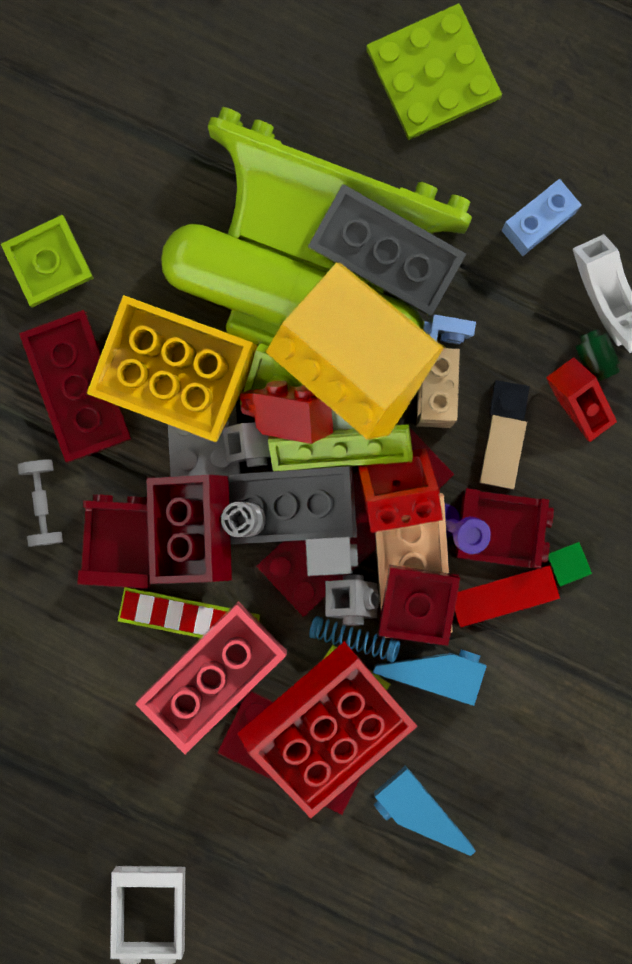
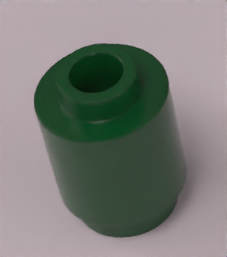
M596 329L579 337L581 344L576 345L575 348L583 366L597 378L598 382L620 372L617 366L620 362L608 333L600 335L599 330Z

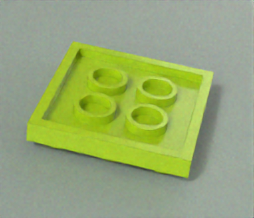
M460 3L366 45V50L408 140L497 101L502 97L498 84Z

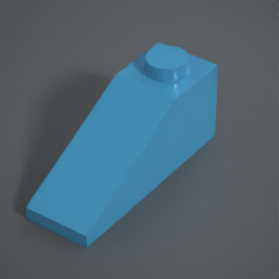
M461 649L459 655L447 653L394 661L393 663L374 664L372 671L375 674L474 706L487 665L479 662L480 655Z
M406 765L374 792L375 798L378 801L373 805L386 821L392 817L398 825L469 856L476 852L469 840Z

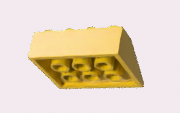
M336 263L281 324L266 353L364 438L373 439L390 435L444 347L344 265Z
M123 295L87 394L217 443L247 382L258 346L253 342Z

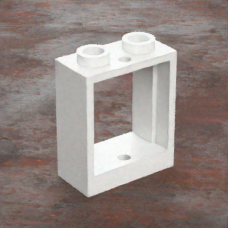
M116 866L112 871L111 959H120L122 964H138L141 962V959H155L156 964L176 963V959H182L185 951V867ZM124 887H175L174 942H124Z

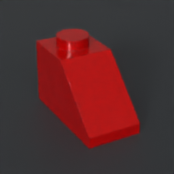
M574 357L546 377L556 399L589 442L617 422L597 378Z

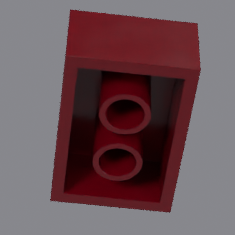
M193 475L146 478L150 584L232 581L230 535L223 529L221 523L223 510L229 505L228 476Z

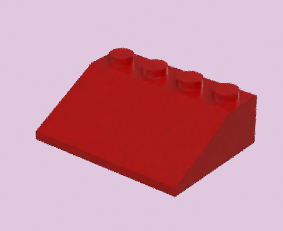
M344 641L237 734L252 758L312 818L418 726Z

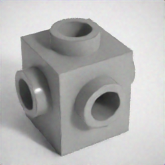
M343 575V580L326 581V617L343 619V625L349 626L364 625V619L377 618V608L380 603L377 583L364 581L363 575Z

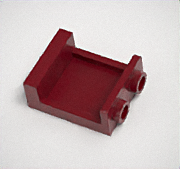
M464 489L460 521L466 517H476L484 521L489 526L491 537L488 546L477 554H468L456 546L455 558L541 569L542 562L547 563L550 548V543L544 541L546 528L552 527L554 508L549 507V499H535L482 492L476 489Z
M93 494L92 501L83 500L85 522L82 568L78 570L77 584L151 588L147 497L127 496V503L113 502L112 495Z

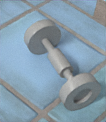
M37 460L18 464L19 475L33 474L35 491L32 492L35 516L39 517L41 534L27 536L28 547L63 542L62 532L48 533L45 515H49L46 490H42L40 473L54 470L52 460Z

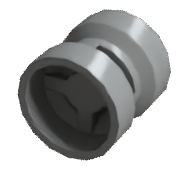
M233 502L223 510L221 523L223 529L233 537H254L264 529L266 516L263 509L255 503Z

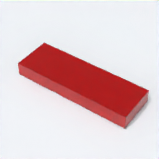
M548 565L541 567V569H534L458 591L454 611L458 625L461 628L560 599L551 566Z

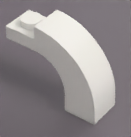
M603 234L573 248V252L586 291L602 324L616 345L620 346L623 344L628 352L631 353L632 291L625 277L618 249Z

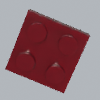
M389 564L378 635L448 646L460 576Z

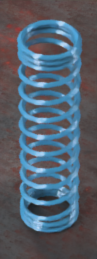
M316 616L313 619L309 632L310 638L321 640L324 637L326 643L332 639L333 645H336L339 641L342 644L346 625L342 626L340 636L334 642V634L338 623L335 622L332 634L326 640L330 620L326 621L324 632L319 638L318 635L323 625V618ZM353 626L350 628L349 635L346 640V644L348 643L349 647L351 635L354 629ZM361 629L358 630L356 640L353 646L350 647L351 649L356 646L357 652L364 648L365 655L369 654L372 650L373 657L380 653L382 660L386 658L387 661L392 663L396 660L400 647L399 640L395 639L393 641L392 638L385 655L382 657L385 637H382L381 645L374 655L377 634L374 635L372 645L368 652H366L369 631L366 633L363 645L358 650Z

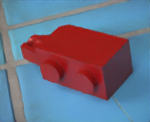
M279 380L268 382L263 389L247 390L240 393L242 413L255 418L256 428L262 435L312 444L333 433L332 409L304 385L297 387L288 386L286 381Z

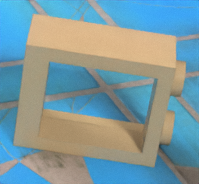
M443 349L419 387L416 427L451 428L456 423L460 349Z

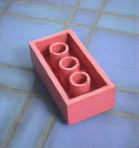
M238 601L139 697L135 705L186 754L287 656V650Z

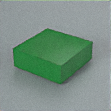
M580 542L549 553L548 562L558 587L592 574Z

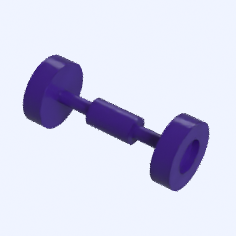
M444 503L447 538L453 536L455 545L468 554L482 552L490 541L491 533L489 526L476 517H466L460 521V514L457 509Z

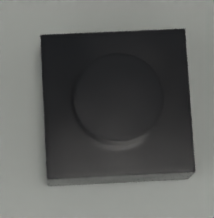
M496 380L494 382L489 415L523 421L530 386Z

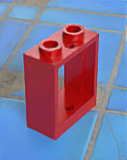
M426 448L412 450V462L358 466L361 490L371 533L443 520L439 488ZM405 515L410 516L407 520H403L402 517Z

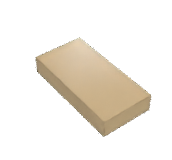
M496 415L492 416L479 483L514 490L527 425L526 421Z

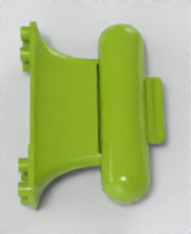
M222 107L218 118L211 117L207 127L210 137L227 149L235 166L237 193L228 234L205 225L188 224L182 226L169 236L163 246L161 265L162 272L167 281L177 289L232 310L226 324L228 334L253 342L257 346L260 343L269 346L285 319L336 264L308 248V245L342 184L430 234L442 231L465 233L472 220V216L467 213L470 201L453 194L450 196L447 204L436 201L434 199L438 189L423 182H418L415 192L402 187L400 189L281 144V141L274 139L275 135L272 134L274 127L264 121L254 120L251 130L242 127L243 123L239 121L241 114L230 108ZM357 276L423 330L424 321L416 308L399 299L383 294L384 290Z

